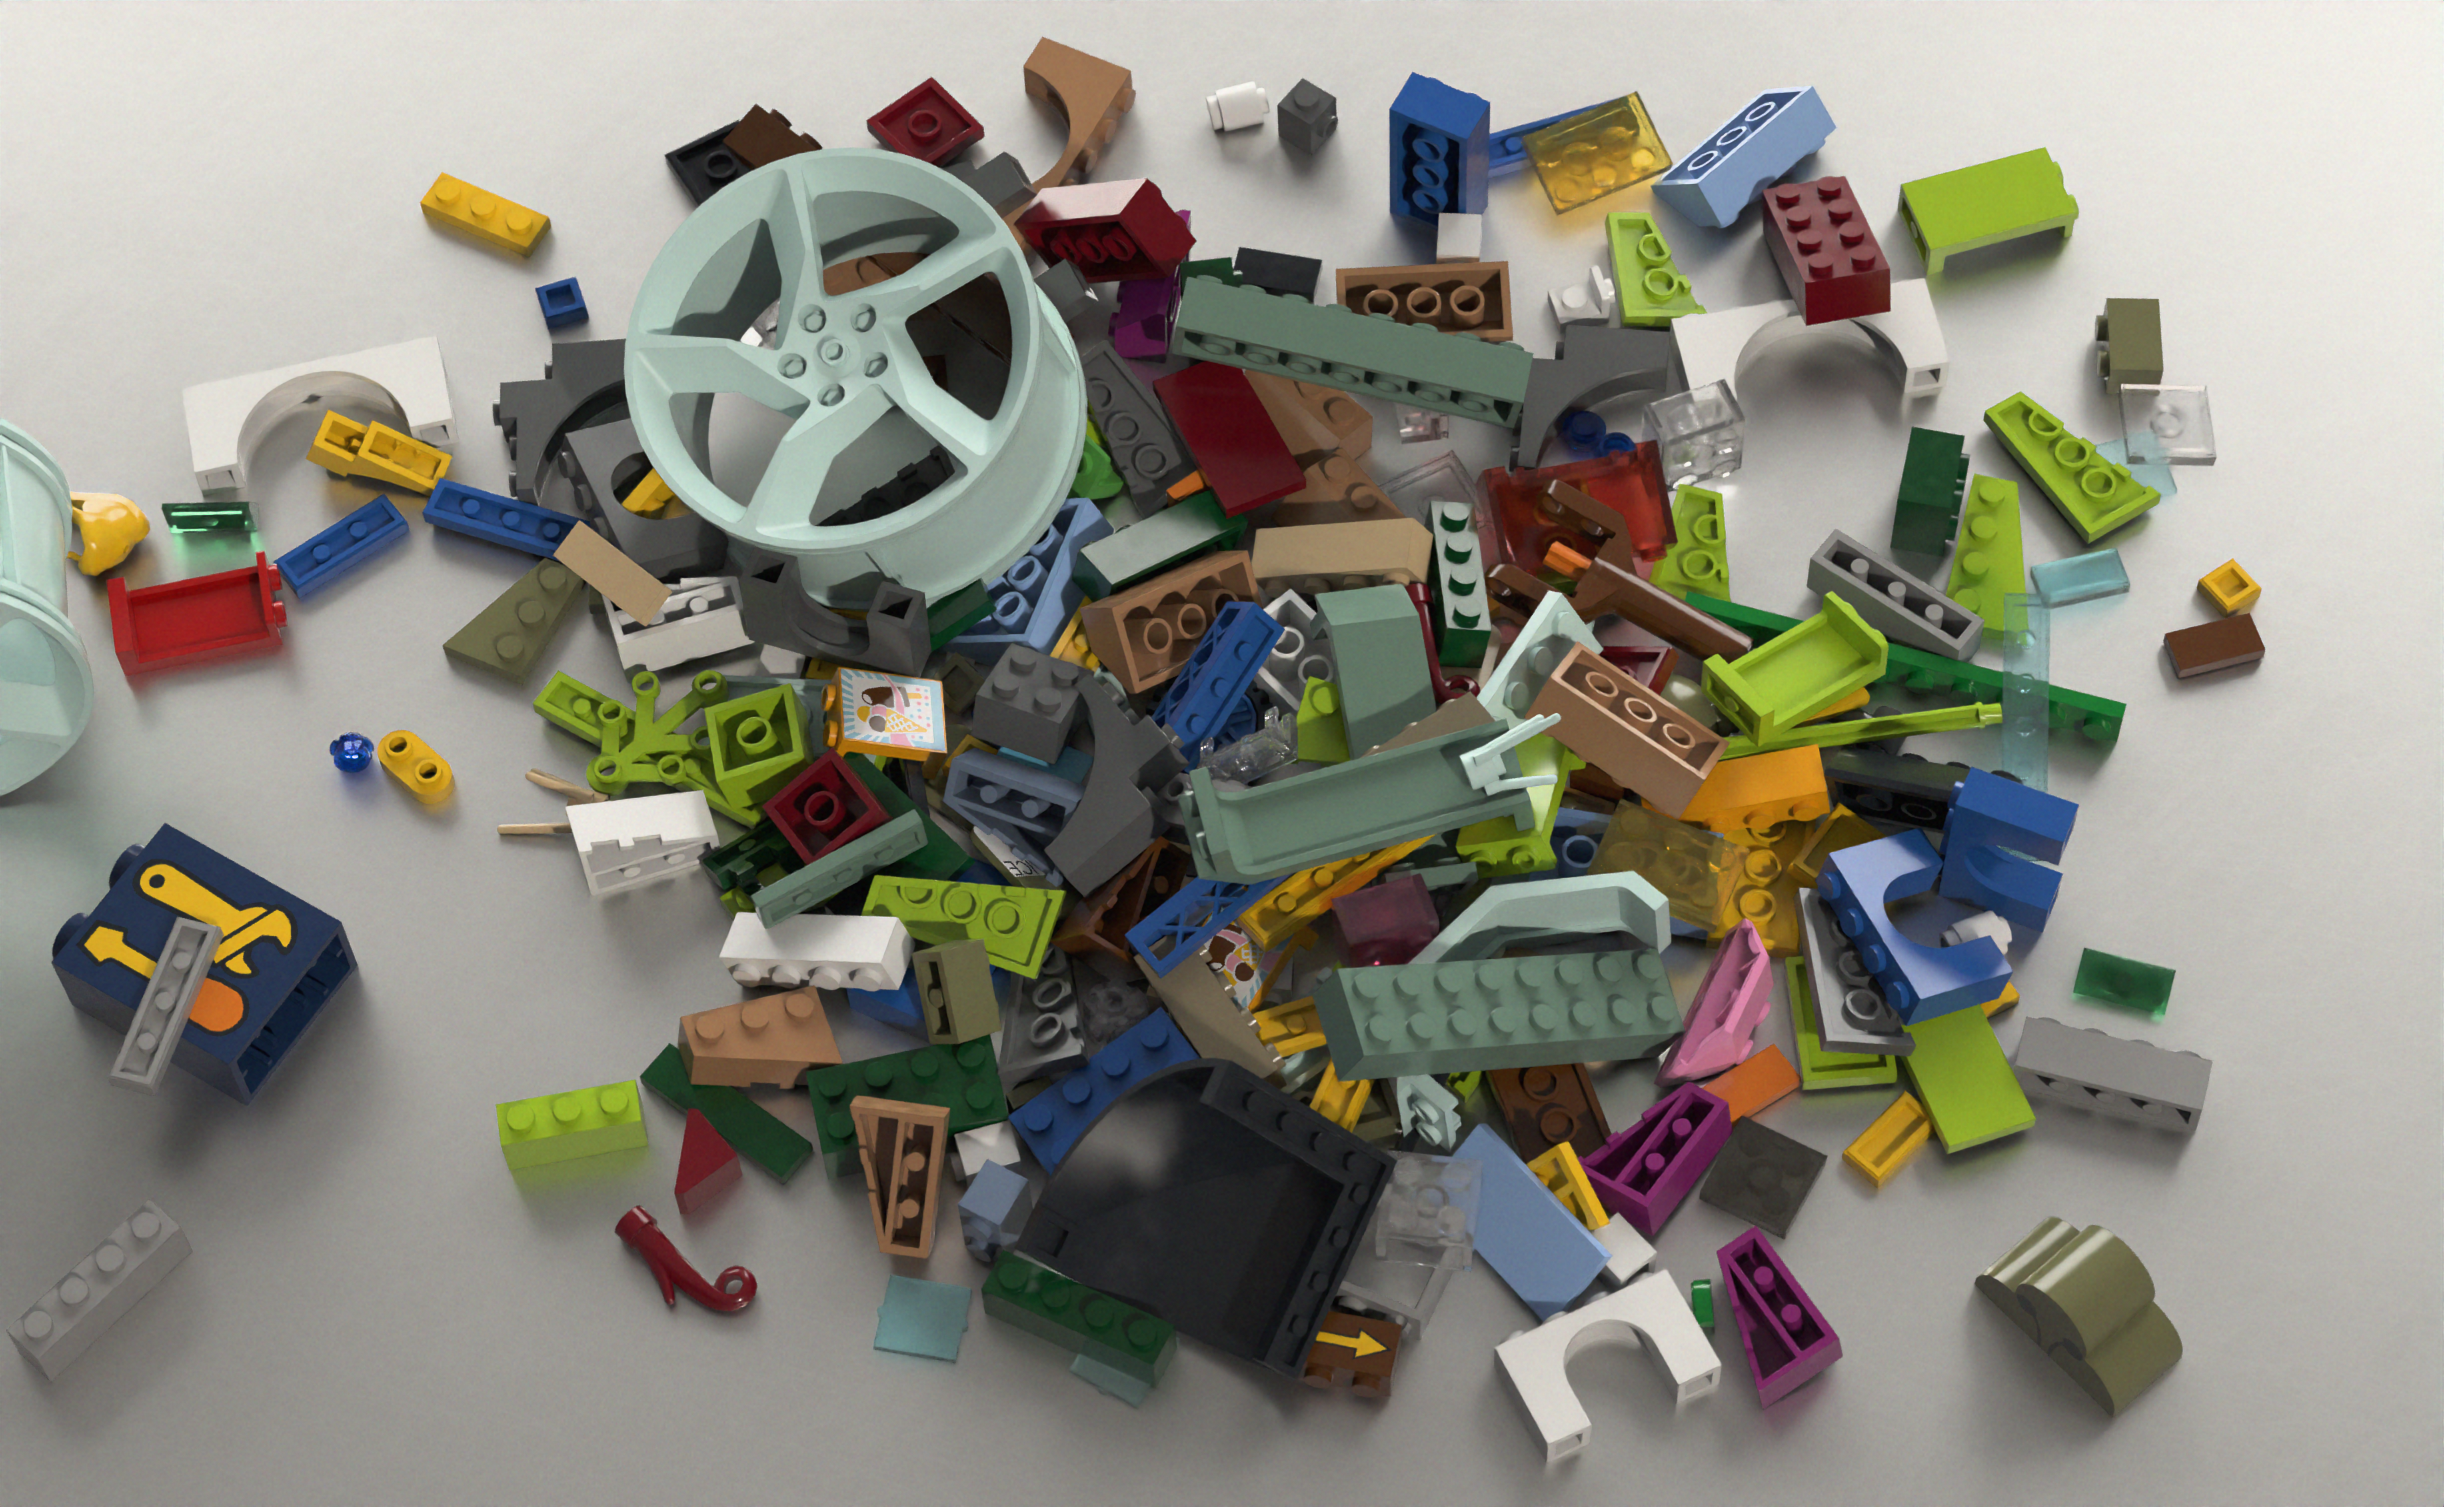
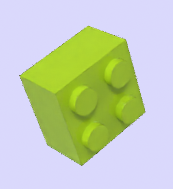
M791 683L704 708L716 782L733 810L771 799L815 762L807 714Z

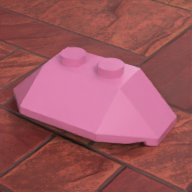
M1746 918L1726 932L1683 1021L1686 1032L1672 1044L1654 1081V1084L1658 1087L1664 1088L1719 1074L1734 1063L1737 1065L1741 1064L1750 1052L1753 1041L1748 1038L1753 1027H1758L1770 1010L1771 1003L1767 1001V998L1774 983L1769 956L1754 924Z

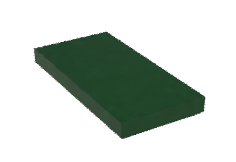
M849 752L844 757L893 819L915 809L923 822L928 840L926 846L863 878L862 881L871 888L875 875L956 882L974 864L975 860L865 755Z

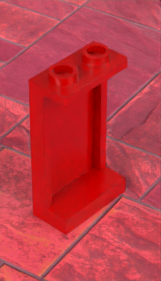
M265 551L256 552V566L130 591L124 577L106 580L115 653L124 675L130 676L283 645L281 627L288 626L283 601H276L275 591L282 590L278 565H269Z

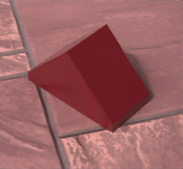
M692 1108L688 1109L674 1191L680 1214L692 1213L743 1176L738 1155L698 1109Z

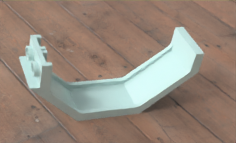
M1635 871L1490 886L1408 964L1485 960L1487 957L1492 958L1502 948L1510 944L1617 930L1633 934L1650 949L1657 948L1660 954L1671 944L1669 901L1666 896ZM1428 1074L1397 1077V1101L1404 1137L1416 1127L1418 1133L1425 1141L1432 1146H1436L1439 1143L1451 1154L1464 1142V1137L1456 1131L1462 1125L1461 1117L1453 1111L1458 1105V1099Z

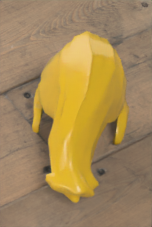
M70 491L73 509L72 523L80 527L84 551L82 556H79L74 551H68L66 558L78 563V568L83 575L98 576L101 572L111 569L124 561L134 545L144 540L150 531V523L143 511L132 500L118 494L76 493Z

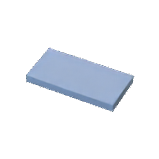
M1487 1123L1478 1124L1423 1192L1443 1215L1467 1224L1466 1239L1543 1322L1557 1312H1567L1612 1258L1607 1249Z

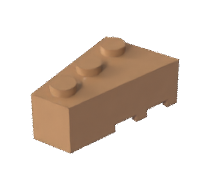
M815 985L680 1017L678 1048L691 1084L750 1087L751 1082L780 1084V1088L794 1089L795 1084L808 1085L806 1072L843 1064Z
M856 1095L850 1104V1110L858 1136L861 1163L864 1165L869 1190L868 1197L879 1250L881 1253L928 1259L934 1246L950 1108Z

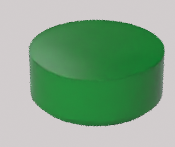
M1693 1280L1691 1282L1693 1315L1700 1328L1715 1327L1711 1280Z

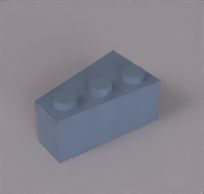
M972 748L953 758L943 802L985 834L990 835L992 833L1013 849L1011 852L1021 861L1028 860L1047 875L1045 879L1057 887L1068 880L1044 849L1056 839L1072 818L1087 786L977 748Z

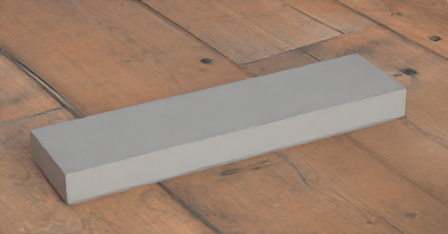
M177 917L108 1076L111 1086L152 1096L156 1095L224 936L221 927Z

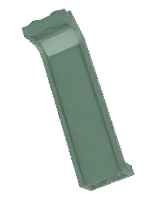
M1403 584L1315 594L1318 612L1310 622L1313 641L1329 639L1350 761L1361 758L1363 753L1375 745H1382L1399 735L1401 730L1408 724L1420 722L1437 712L1420 616ZM1458 828L1436 834L1373 878L1371 881L1375 904L1382 905L1392 901L1456 893V895L1466 893L1478 881L1475 862L1463 863L1455 847L1459 836Z
M1501 719L1238 792H1222L1215 789L1207 767L1189 771L1193 789L1185 790V794L1177 797L1198 878L1252 885L1500 816L1505 818L1513 815L1517 832L1535 827L1527 788L1502 790L1490 796H1487L1484 787L1473 791L1459 757L1462 754L1488 744L1510 731L1507 719ZM1515 747L1500 753L1506 773L1499 775V780L1522 778L1523 775Z

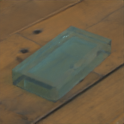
M2117 548L2031 566L2030 576L2043 611L2127 593L2130 588V581Z

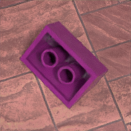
M1182 209L1175 212L1184 219L1187 225L1186 228L1191 233V211ZM1191 249L1181 262L1190 261ZM1180 264L1168 278L1119 282L1117 303H1121L1119 313L1112 312L1108 328V337L1115 338V351L1119 356L1162 364L1166 363L1181 302Z

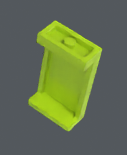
M2046 147L1903 183L1900 187L1897 208L1926 275L1942 272L1945 256L2056 227L2062 238L2072 236L2074 221L2079 217L2075 197L2072 194L2068 195L2063 186L2061 167L2058 162H2052Z
M1831 591L1823 596V605L1820 613L1730 664L1718 653L1704 660L1701 692L1759 747L1885 675L1889 646L1880 631L1872 629L1857 614L1855 608L1850 603L1844 602Z
M1538 733L1514 746L1523 777L1556 775L1558 777V781L1555 784L1527 788L1535 827L1517 832L1513 815L1505 818L1500 816L1461 827L1455 847L1463 863L1475 862L1478 879L1555 869L1557 858L1550 846V837L1569 770L1584 769L1586 762L1579 759L1572 749L1554 737Z

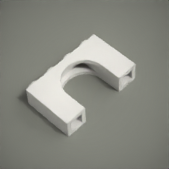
M1667 1269L1654 1275L1651 1272L1643 1273L1631 1280L1626 1288L1610 1294V1292L1599 1293L1590 1298L1584 1307L1569 1314L1566 1311L1557 1312L1548 1317L1542 1323V1326L1527 1333H1524V1331L1513 1332L1504 1337L1499 1342V1345L1495 1347L1494 1367L1546 1463L1590 1444L1592 1424L1565 1375V1367L1569 1359L1577 1350L1588 1343L1602 1339H1618L1640 1348L1654 1363L1676 1404L1719 1385L1722 1364Z

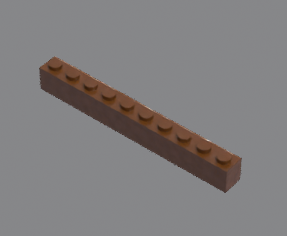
M755 104L723 140L733 158L750 171L796 154L823 149L808 133L803 132L799 136L790 129L792 124L780 112L772 109L768 113L758 104ZM896 252L864 257L893 278L905 273L931 254ZM982 274L928 305L1007 366L1011 367V320L1003 289L997 279L991 275L987 277Z

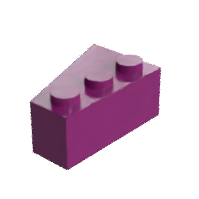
M1687 1082L1641 1114L1642 1119L1620 1134L1616 1131L1605 1139L1606 1144L1585 1159L1582 1156L1577 1158L1602 1208L1613 1215L1618 1212L1629 1224L1651 1236H1654L1733 1133L1728 1102L1691 1082Z
M1755 1225L1716 1251L1764 1410L1842 1358L1843 1354L1837 1334Z

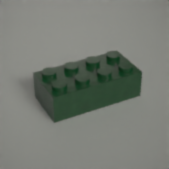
M990 1034L960 1044H937L806 1072L828 1179L865 1172L864 1165L861 1163L855 1122L852 1120L850 1104L856 1095L950 1108L945 1154L957 1152L955 1134L1009 1120Z

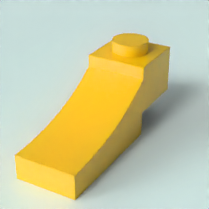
M329 409L319 426L306 456V460L346 477L347 473L372 477L412 489L431 497L439 479L444 478L452 458L447 453L372 420L369 427H366Z

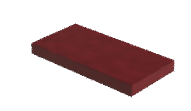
M1205 361L1153 381V392L1226 519L1306 488L1304 474L1241 368Z

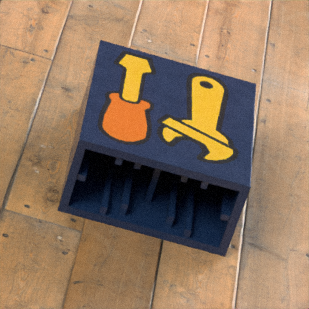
M166 823L163 824L146 847L141 844H134L120 855L110 874V891L89 916L85 913H78L66 921L55 938L52 948L53 960L51 962L74 1007L126 1036L177 917L221 927L224 936L170 1062L246 1106L250 1104L358 966L341 921Z

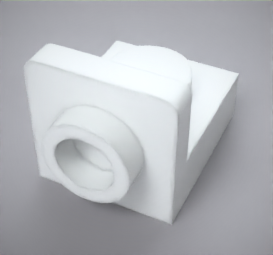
M1599 265L1590 267L1589 281L1548 290L1547 299L1560 334L1566 332V325L1595 326L1608 323L1610 305L1615 304L1616 301L1613 284L1610 279L1603 278Z

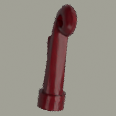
M1420 583L1405 586L1420 616L1434 699L1442 705L1450 699H1458L1469 691L1477 698L1480 693V687L1473 678L1466 675H1454L1443 680L1432 615L1435 611V605L1430 587ZM1456 688H1460V689H1463V690L1466 691V692H1464V693H1454V692L1451 691V690L1456 689Z
M641 1205L629 1210L616 1225L615 1234L630 1248H634L645 1260L660 1286L664 1301L668 1305L675 1303L673 1283L703 1305L721 1311H733L743 1308L756 1295V1277L749 1269L743 1266H732L725 1269L716 1279L714 1286H712L658 1228L657 1220ZM738 1280L743 1283L741 1289L736 1293H726V1287L729 1282Z

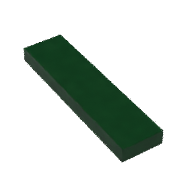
M671 1043L665 1047L639 1076L644 1086L686 1116L688 1115L689 1108L698 1109L731 1148L782 1184L791 1177L813 1151L811 1142L733 1087L691 1084L680 1051Z

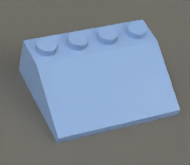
M1089 498L1066 499L1053 522L1037 543L1012 565L1008 571L987 585L997 610L935 651L947 654V652L955 654L958 652L963 657L974 659L978 663L993 667L997 665L1011 643L1050 656L1086 596L1072 580L1079 549L1090 541H1099L1112 535L1114 528Z

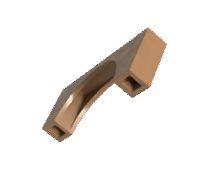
M1042 37L1023 66L1026 93L1037 97L1049 105L1063 120L1070 135L1066 149L1056 165L1043 177L1032 183L1037 194L1042 188L1078 185L1084 173L1089 174L1094 168L1099 149L1103 143L1111 141L1118 119L1123 112L1128 113L1136 96V91L1132 89L1131 70ZM1033 199L1002 218L1023 251L1029 267L1034 263L1037 253L1015 227L1014 223Z

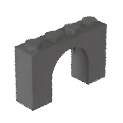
M1005 151L961 179L962 182L974 189L989 203L1001 219L1038 195L1019 161ZM1067 259L1062 260L1034 279V282L1056 307L1064 323H1067L1099 302L1079 266Z
M631 418L565 433L562 452L558 454L559 470L564 478L570 479L574 488V498L580 511L586 512L590 520L591 529L663 584L724 568L729 541L720 529L710 524L697 513L665 520L647 519L631 513L615 498L613 491L626 482L645 478L653 469L639 442Z
M754 547L739 580L749 640L852 669L920 678L931 653L925 592L882 581L866 616L867 620L847 618L822 607L806 593L801 583L797 557Z

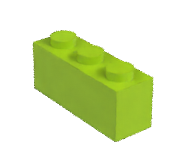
M636 1079L496 1104L500 1143L509 1171L649 1146L643 1103Z

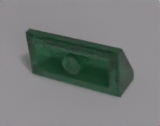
M255 502L162 503L161 509L171 533L257 531L259 505Z
M2084 947L2073 993L2165 1015L2176 969Z

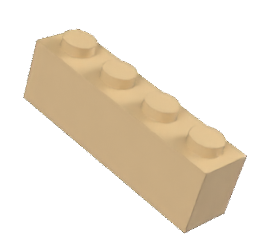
M1415 518L1257 529L1251 565L1256 584L1265 590V594L1274 598H1279L1289 589H1292L1295 593L1315 595L1330 591L1353 590L1394 584H1403L1404 587L1416 583L1427 585L1433 534Z

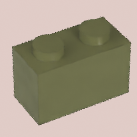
M2107 298L2103 315H2096L2095 341H2103V351H2098L2097 376L2105 377V394L2158 395L2164 371L2159 299Z
M984 939L954 940L911 953L930 1045L960 1044L1002 1030L999 1006L995 998L989 969L990 962L986 953Z

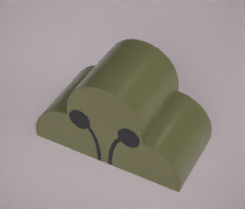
M2047 1217L1983 1271L1975 1280V1285L2112 1417L2116 1416L2182 1357L2183 1347L2181 1339L2169 1318L2154 1302L2155 1288L2147 1269L2126 1243L2103 1227L2089 1225L2080 1232L2060 1218Z

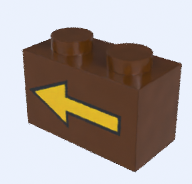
M1328 1311L1298 1379H1302L1306 1384L1316 1388H1329L1333 1385L1349 1388L1353 1393L1363 1397L1373 1398L1379 1396V1394L1391 1397L1402 1347V1325Z

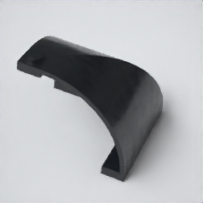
M1198 1058L1183 1061L1145 1077L1124 1091L1090 1122L1073 1142L1048 1179L1015 1249L1082 1285L1175 1325L1177 1332L1251 1364L1297 1381L1398 1161L1232 1060Z

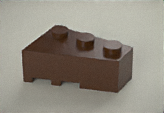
M1160 836L1089 898L1086 899L1083 896L1050 942L1116 984L1144 979L1145 976L1133 958L1135 955L1124 935L1179 892L1191 855Z

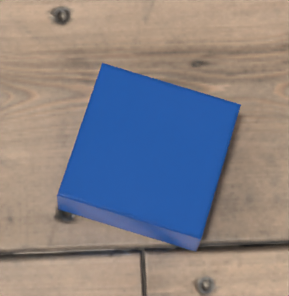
M576 276L535 288L548 329L589 318Z

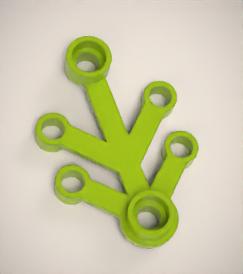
M713 670L700 672L692 682V691L654 722L655 700L661 691L658 678L649 671L636 674L632 680V688L637 698L634 740L620 751V731L627 722L624 705L618 700L603 702L598 709V716L603 726L601 754L591 760L586 771L590 787L594 791L615 796L622 793L629 783L663 782L669 786L682 783L687 773L683 760L677 755H666L660 759L658 764L636 763L646 754L696 753L702 757L712 756L710 744L706 746L698 744L701 739L709 737L707 726L698 727L692 734H670L700 708L704 709L728 701L730 692L725 677ZM644 683L653 684L652 688L647 691L639 690V687ZM708 683H716L712 689L706 690L702 688ZM612 711L620 712L619 716L615 719L605 718ZM671 766L679 767L675 774L669 775L664 773ZM607 769H616L611 775L604 776L601 774Z

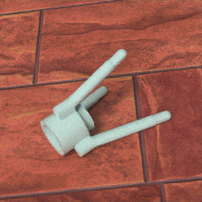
M1555 713L1544 719L1543 715H1536L1488 744L1460 755L1462 766L1472 790L1484 787L1487 796H1490L1502 790L1555 784L1558 781L1556 775L1499 780L1498 776L1506 773L1500 753L1558 723L1561 716Z

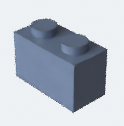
M989 1159L986 1160L958 1203L964 1243L968 1251L975 1257L990 1262L992 1259L997 1261L1003 1250L1014 1254L1015 1246L1033 1210L1029 1180Z

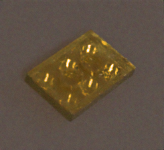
M1637 91L1524 136L1521 142L1556 216L1671 170L1673 165Z
M1620 799L1586 876L1635 871L1668 898L1669 916L1715 934L1747 862L1750 849Z

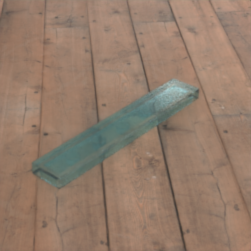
M2005 593L2003 613L2001 771L2009 772L2015 775L2017 779H2022L2025 786L2047 793L2050 594ZM1999 846L2000 849L2027 861H2043L2041 859L2029 856L2027 854Z

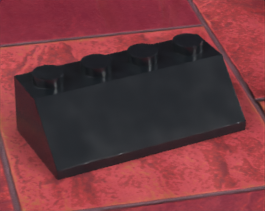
M1860 745L1858 748L1843 746L1826 767L1824 777L1834 808L1840 803L1860 818L1915 829L1921 827L1925 831L1945 834L1946 831L1943 830V826L1950 809L1947 805L1956 781L1965 783L1971 767L1959 762H1948L1946 765L1928 762L1924 757L1912 753H1905L1902 756L1886 754L1879 748L1870 745ZM2001 770L1991 772V774L2023 785L2022 779H2017L2015 775Z

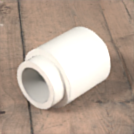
M1254 82L1215 91L1216 95L1206 97L1214 130L1224 128L1226 132L1263 123L1262 114L1270 112L1265 89L1256 90Z
M1988 910L1948 925L1947 931L1939 934V943L1941 948H1946L1990 935L2001 953L2006 954L2008 951L2007 943L2012 941V934L2006 919L2003 916L1997 917L1993 911Z

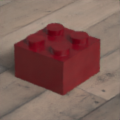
M833 747L762 806L806 865L823 858L894 820L856 770Z

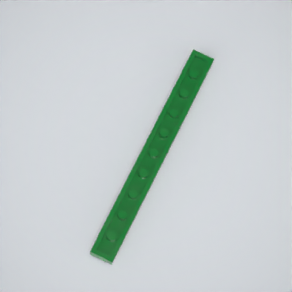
M1689 591L1685 598V602L1754 639L1752 649L1762 646L1804 622ZM1888 643L1886 673L1873 681L1875 683L1887 682L1903 686L1918 694L1930 693L1949 698L1960 705L1969 706L1974 705L1975 702H1981L1983 705L2000 703L2003 716H2019L2038 721L2049 728H2065L2084 733L2092 739H2108L2117 742L2127 705Z

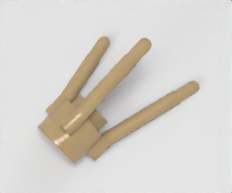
M536 768L531 769V771L525 774L527 780L569 796L567 806L610 801L609 794L582 788ZM570 823L499 825L497 828L500 834L572 833Z

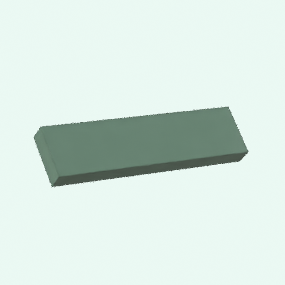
M916 810L909 811L751 895L758 918L765 930L926 846L928 840L925 829Z

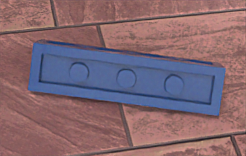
M1226 602L1151 717L1159 728L1168 723L1185 743L1178 750L1190 764L1180 773L1189 775V771L1196 768L1285 631V628L1255 602Z
M1291 874L1249 885L1248 891L1239 898L1231 896L1246 884L1199 879L1197 876L1124 936L1134 955L1139 954L1161 979ZM1221 907H1227L1221 912ZM1213 911L1211 921L1203 927H1195L1198 922ZM1166 935L1177 936L1175 949L1161 961L1148 948Z

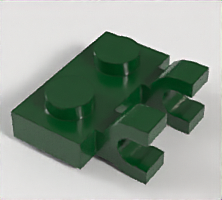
M771 818L701 860L707 875L722 889L725 890L730 886L738 885L752 904L751 895L765 888L755 876L758 873V869L768 863L777 862L785 875L789 876L805 867L796 857L793 846Z

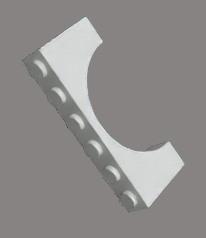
M1925 278L1915 280L1901 279L1891 283L1890 312L1810 326L1805 325L1794 299L1786 301L1772 300L1761 305L1743 308L1730 307L1723 311L1700 315L1693 313L1684 315L1681 318L1671 319L1669 345L1691 427L1695 428L1734 421L1737 399L1735 383L1747 362L1766 346L1786 337L1800 334L1835 335L1865 346L1890 367L1897 377L1903 393L1945 387L1950 360Z
M437 335L426 338L417 337L407 342L383 347L374 346L363 351L344 355H330L320 360L301 364H287L277 369L258 373H244L234 378L214 382H201L195 386L181 388L194 473L203 496L246 487L245 473L247 460L261 432L271 421L289 408L318 397L346 395L368 399L384 406L399 417L411 433L413 439L433 448L459 443L444 360Z

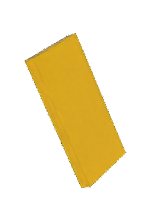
M1795 819L1774 823L1765 829H1753L1750 827L1729 831L1723 835L1713 914L1707 935L1706 948L1718 949L1726 932L1746 918L1754 924L1768 956L1777 958L1799 956L1801 938L1793 898L1798 888H1807V886L1786 871L1791 862L1814 835L1816 819L1810 821H1798Z

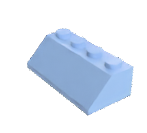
M1813 86L1765 89L1654 182L1651 188L1656 195L1698 227L1717 226L1718 228H1724L1739 218V211L1743 207L1762 198V190L1768 189L1767 187L1776 179H1781L1791 174L1797 168L1796 162L1804 155L1814 153L1823 147L1826 143L1824 138L1837 127Z

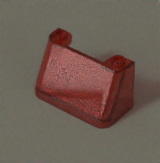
M1657 439L1635 443V450L1621 454L1619 450L1611 451L1607 457L1524 471V467L1515 468L1512 477L1506 473L1505 466L1483 469L1475 484L1497 564H1512L1537 578V575L1557 572L1543 564L1549 548L1556 541L1592 561L1599 553L1600 547L1549 520L1545 512L1538 505L1536 496L1545 482L1550 479L1564 482L1621 513L1624 516L1632 540V558L1641 557L1642 563L1655 562L1667 558V551L1674 548L1678 540Z

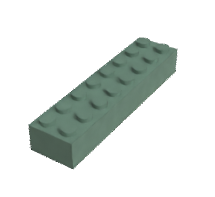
M1199 275L1197 278L1187 277L1175 330L1173 354L1514 428L1524 402L1534 354L1524 351V348L1518 344L1501 342L1498 345L1481 342L1480 337L1470 333L1460 332L1456 333L1455 336L1440 333L1436 327L1425 323H1414L1412 326L1395 323L1394 318L1379 313L1370 314L1369 317L1354 314L1350 308L1339 304H1328L1326 307L1309 304L1306 298L1294 294L1283 295V298L1265 294L1264 289L1254 285H1241L1240 288L1223 285L1220 279L1213 276Z
M1657 948L1337 969L1312 995L1338 1081L1659 1057L1686 1032Z

